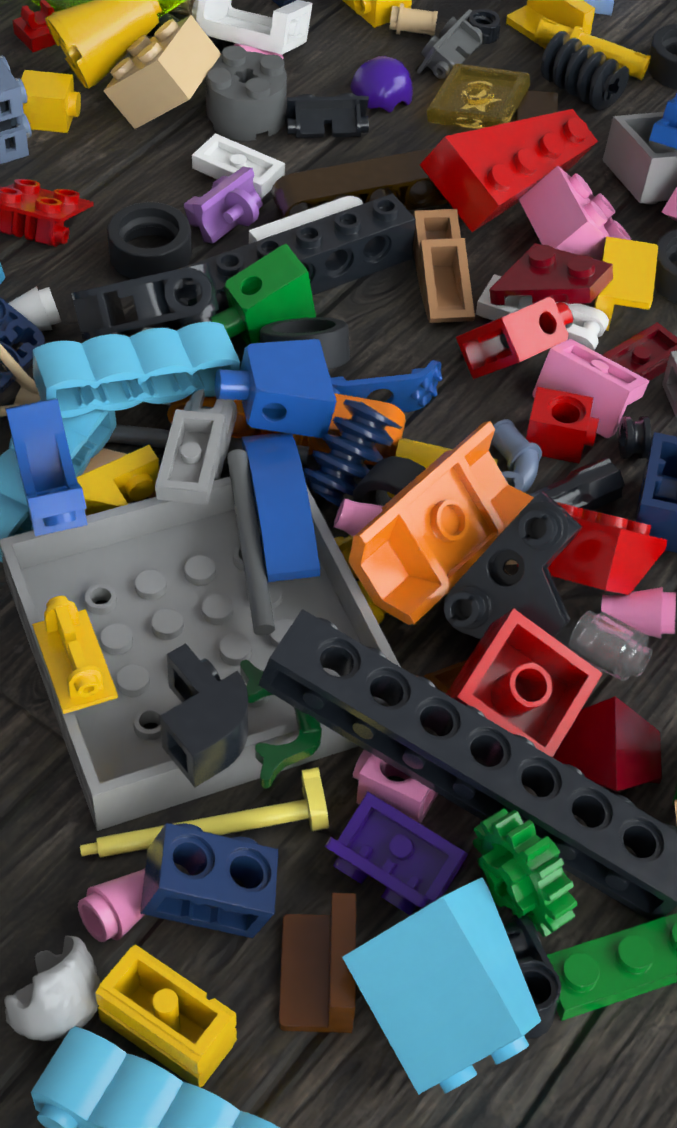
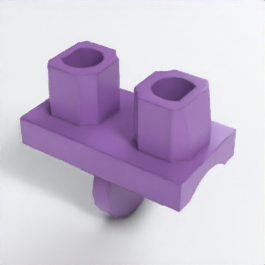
M243 166L229 177L221 176L213 182L212 189L202 197L194 196L184 203L189 224L200 228L204 242L213 244L238 224L249 226L258 219L259 209L263 206V203L254 188L253 168Z

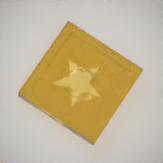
M455 64L427 109L428 122L473 129L508 123L530 86V76L524 72Z

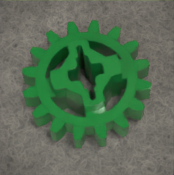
M504 808L483 820L474 828L477 838L473 840V845L482 854L481 857L477 858V862L486 875V882L490 887L489 890L492 898L500 908L506 906L512 909V914H516L518 918L527 914L536 930L543 937L548 936L575 918L572 909L577 906V901L568 892L574 885L563 872L562 866L564 862L558 857L560 851L548 836L540 838L536 835V829L531 820L523 823L518 811L513 810L508 813Z

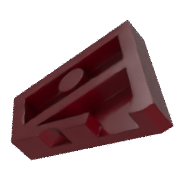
M535 243L489 289L490 301L493 305H505L508 296L532 295V304L547 297L553 298L555 303H591L613 280V264L593 259L590 256L577 255L555 249L549 245Z

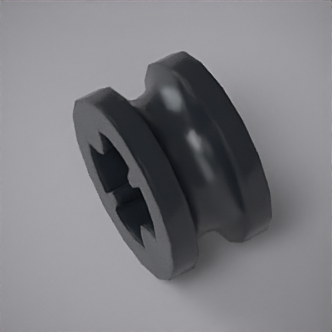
M622 416L618 434L621 458L629 459L632 454L636 453L640 459H647L652 435L648 416H640L638 421H632L630 416Z

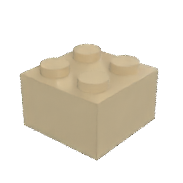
M192 15L177 23L174 19L168 20L154 33L155 36L150 39L146 35L138 38L127 50L130 56L123 59L111 70L110 73L113 79L104 89V92L134 129L190 100L220 57V51Z

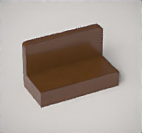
M332 893L330 915H284L279 1028L282 1031L352 1033L355 1014V980L342 957L356 949V894Z

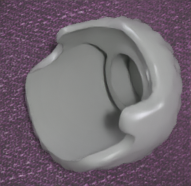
M65 936L62 954L55 955L48 950L37 953L35 961L38 974L33 977V983L18 990L14 995H7L5 997L6 1022L19 1035L40 1041L62 1039L66 1037L69 1030L73 1027L82 1028L96 1013L98 1004L95 992L100 985V979L97 976V969L91 954L87 951L84 942L76 936Z

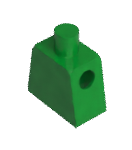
M284 244L228 279L224 289L229 308L215 316H211L212 322L224 325L229 339L240 334L247 345L261 343L260 329L267 324L288 319L316 317L309 273L290 247Z

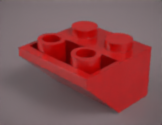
M556 502L565 508L570 516L583 527L570 544L549 565L548 569L551 576L605 591L630 595L665 551L668 540L650 536L652 525Z

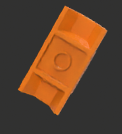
M491 421L483 422L453 450L443 453L382 507L383 511L353 536L348 562L375 606L407 625L415 624L438 603L534 498L509 485L491 456L489 447L495 431Z

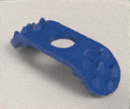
M432 360L427 367L412 369L411 374L349 381H346L344 377H330L335 394L366 399L375 390H390L392 395L385 402L397 406L402 412H411L425 407L433 396H437L438 381L442 380L441 362Z

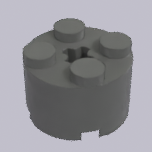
M240 46L224 48L222 56L218 58L205 77L206 117L208 121L210 119L213 123V130L223 137L237 141L256 140V134L268 131V137L276 134L284 126L286 120L287 73L284 68V60L278 55H265L246 51Z

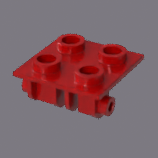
M16 179L13 184L0 187V232L9 235L13 234L16 237H22L24 234L27 240L32 241L35 239L36 242L57 247L59 243L65 245L69 239L70 230L68 227H64V221L94 206V202L79 198L80 194L73 190L55 189L50 191L40 188V183L37 181Z

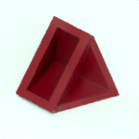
M616 696L581 709L552 757L562 764L576 767L589 780L614 791H620L647 782L660 784L662 779L660 731Z

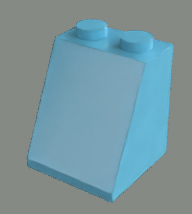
M483 877L442 896L342 957L418 1095L437 1084L441 1086L444 1094L452 1091L475 1077L477 1072L472 1064L491 1055L496 1065L513 1057L529 1046L524 1035L541 1022L492 895Z

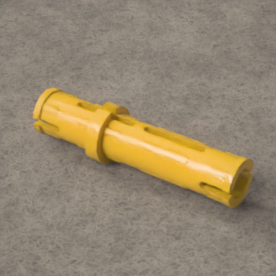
M542 17L534 41L548 45L554 35L560 31H566L570 35V39L578 38L582 42V46H592L594 54L601 51L606 55V61L608 59H615L618 62V70L626 66L629 69L630 76L642 81L650 63V55H645L584 32V28L579 26L571 28L549 20L546 17Z

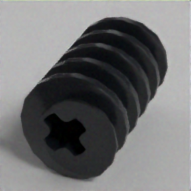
M560 31L554 35L548 43L541 60L543 78L549 82H554L561 89H566L571 95L578 96L584 103H590L596 110H605L611 107L623 94L628 83L629 69L626 66L618 70V62L615 59H608L606 61L604 53L600 51L594 54L592 46H582L580 39H570V35L566 31Z

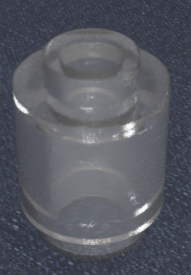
M590 610L578 621L569 642V646L578 651V656L622 682L626 681L631 675L639 677L646 669L653 652L652 649L647 647L649 641L647 634L605 612L596 614Z

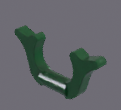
M243 660L240 662V674L247 684L248 703H254L263 697L273 695L258 686L264 671L255 667L249 660ZM294 707L299 735L294 741L283 745H271L263 742L256 744L255 757L262 764L260 784L263 788H269L277 774L285 767L305 759L317 751L321 744L322 728L320 722L314 717Z

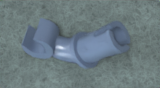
M504 419L493 425L495 431L491 445L508 462L507 467L509 471L501 472L507 483L526 493L537 476L542 450L536 443H529L511 420Z

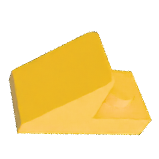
M150 445L76 477L83 489L87 509H84L86 516L124 506L133 501L143 500L155 491L160 466L158 457Z

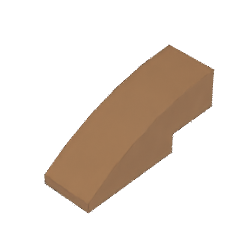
M457 209L414 211L413 216L416 221L413 253L420 292L429 323L474 321L475 313L465 238H461Z

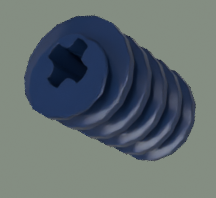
M345 399L343 405L352 417L347 419L335 416L332 420L340 430V436L324 433L322 437L331 451L326 453L314 450L312 456L320 465L319 470L303 467L304 476L310 483L309 487L338 507H340L344 499V494L353 496V490L357 486V483L353 480L354 477L363 479L370 471L364 461L378 463L383 459L374 445L376 443L387 446L392 445L393 439L385 430L386 426L402 428L363 402Z

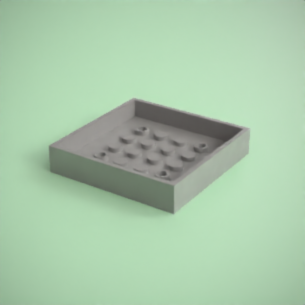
M230 476L213 482L208 505L157 500V497L87 515L88 525L40 536H35L33 530L0 539L6 581L97 831L259 779L262 764L255 757L256 744L263 742L271 745H283L294 741L299 735L295 710L290 704L275 695L263 697L254 703H248V736L242 753L228 768L194 788L162 748L160 715L182 703L169 688L167 654L186 643L200 660L203 658L209 660L217 670L221 680L236 671L240 673V662L243 660H249L255 667L264 671L270 656L301 610L304 609L317 618H324L332 622L339 631L362 645L379 650L389 661L401 667L308 487L307 491L320 564V576L268 582L275 631L269 635H256L253 630ZM65 596L68 601L76 604L78 611L86 609L118 693V698L63 714L32 626L34 623L44 621V612L47 609L46 604L51 598ZM100 600L108 601L104 604H95V602ZM323 668L327 673L340 677L335 671ZM373 697L377 703L389 706L384 700ZM147 723H156L159 725L154 729L143 728V726ZM320 723L322 738L317 751L313 755L285 767L283 770L333 755L358 745Z

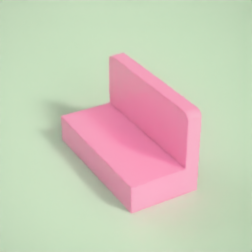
M569 339L550 348L532 395L535 398L538 386L594 397L590 417L599 418L596 433L605 438H610L615 435L627 405L643 397L649 380L575 340Z

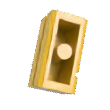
M136 944L126 952L100 983L95 992L97 1004L99 1005V1018L102 1022L188 1083L200 1088L204 1086L237 1040L235 1028L236 1013L215 998L208 1000L205 991Z

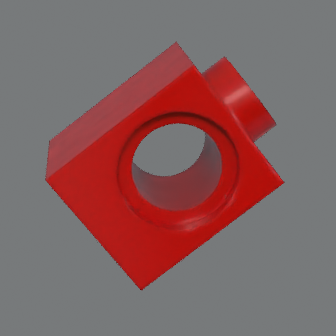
M537 386L526 439L529 443L539 445L543 457L580 464L584 445L593 447L599 418L590 417L594 397Z

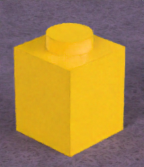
M24 70L21 80L26 89L27 103L23 104V110L28 118L31 129L68 133L73 117L79 116L81 108L80 92H74L73 74Z

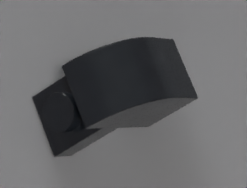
M185 643L167 654L169 688L182 703L160 715L162 748L195 788L228 768L242 753L248 736V692L246 684L238 671L221 680L212 663L206 658L200 660Z

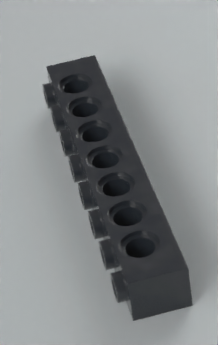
M304 609L301 610L270 656L258 686L301 712L314 717L321 724L481 820L487 819L504 808L508 813L513 810L518 811L523 823L528 820L534 823L538 837L544 838L548 836L555 843L560 851L558 857L564 862L563 869L649 921L665 917L677 906V827L664 824L641 811L628 798L619 794H613L586 778L576 767L562 764L537 749L527 738L512 734L488 720L475 707L463 705L441 692L428 679L409 673L389 661L379 650L364 646L342 633L332 622L324 618H317ZM323 668L335 671L340 677L327 673ZM373 697L384 700L389 706L377 703ZM422 726L432 729L438 736L429 734ZM473 756L481 758L487 766L479 764ZM523 785L531 788L537 797L528 793ZM574 815L581 818L585 822L587 827L581 825L575 819ZM625 845L630 847L635 852L637 857L629 853Z

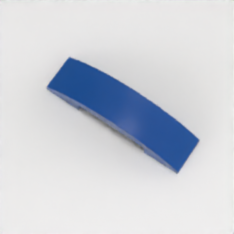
M280 432L243 436L242 447L248 456L267 581L276 582L320 576V564L308 491L293 435Z

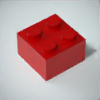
M513 608L490 624L446 695L463 705L475 707L488 720L512 734L527 738L537 749L553 757L603 673Z

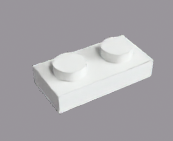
M216 133L192 154V168L215 179H219L221 176L229 177L243 166L253 168L254 188L261 199L272 190L273 185L279 178L285 176V163Z

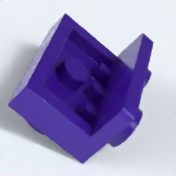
M370 792L366 793L339 839L335 840L330 837L325 845L327 849L338 855L333 864L335 868L360 884L364 883L368 875L387 886L381 897L410 916L417 906L423 909L445 894L468 856L462 849Z

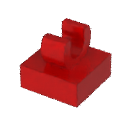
M40 0L41 10L33 12L27 5L22 6L21 17L12 20L14 34L32 52L56 45L45 21V18L55 11L46 0Z

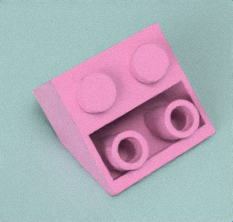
M556 166L519 199L542 245H549L555 249L577 255L590 256L601 261L606 237L631 240L626 230L617 221H613L611 216L615 214V210L610 202L601 193L593 196L590 187L580 175L575 173L571 177L559 166Z

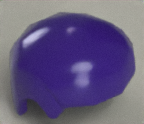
M377 56L366 61L357 69L351 82L352 94L369 97L367 106L369 109L380 107L387 112H393L399 102L403 101L404 104L410 105L412 101L413 86L409 71L402 62L394 58Z

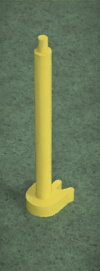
M319 767L301 770L303 800L173 824H192L201 828L203 832L216 835H225L305 819L309 820L311 831L328 829V812ZM164 825L98 837L95 843L80 845L81 856L99 854V857L102 858L148 849Z

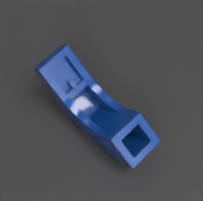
M53 398L5 408L35 536L88 525L84 510L87 507L83 489L78 483L74 471L58 399Z

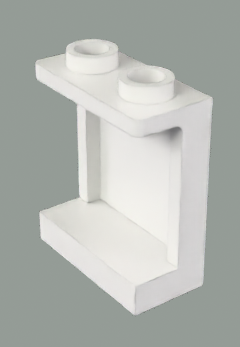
M232 0L194 1L192 16L209 37L282 55L307 42L313 3L296 0L274 10L273 17L235 9L231 6Z

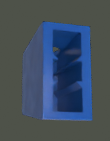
M320 340L252 343L245 347L240 370L218 369L215 375L216 399L242 400L246 422L252 428L322 438L324 433L328 434L337 401Z

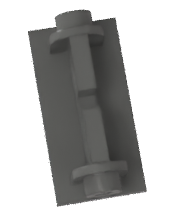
M471 9L459 20L453 16L439 33L440 39L436 35L430 39L421 52L425 59L417 70L418 74L428 66L437 78H450L463 64L465 59L467 60L480 47L483 36L481 30L473 27L466 21L472 13Z

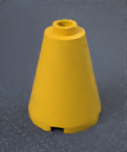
M92 0L54 12L46 17L45 21L57 46H61L65 53V60L82 85L89 89L98 84L129 53L127 51L128 48L138 38L147 35L159 23L157 14L162 12L157 0Z

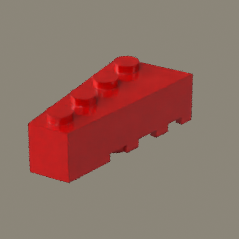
M574 109L445 136L421 162L420 166L453 209H457L458 215L470 231L474 232L520 202L519 199L556 166H559L565 172L571 169L598 140Z

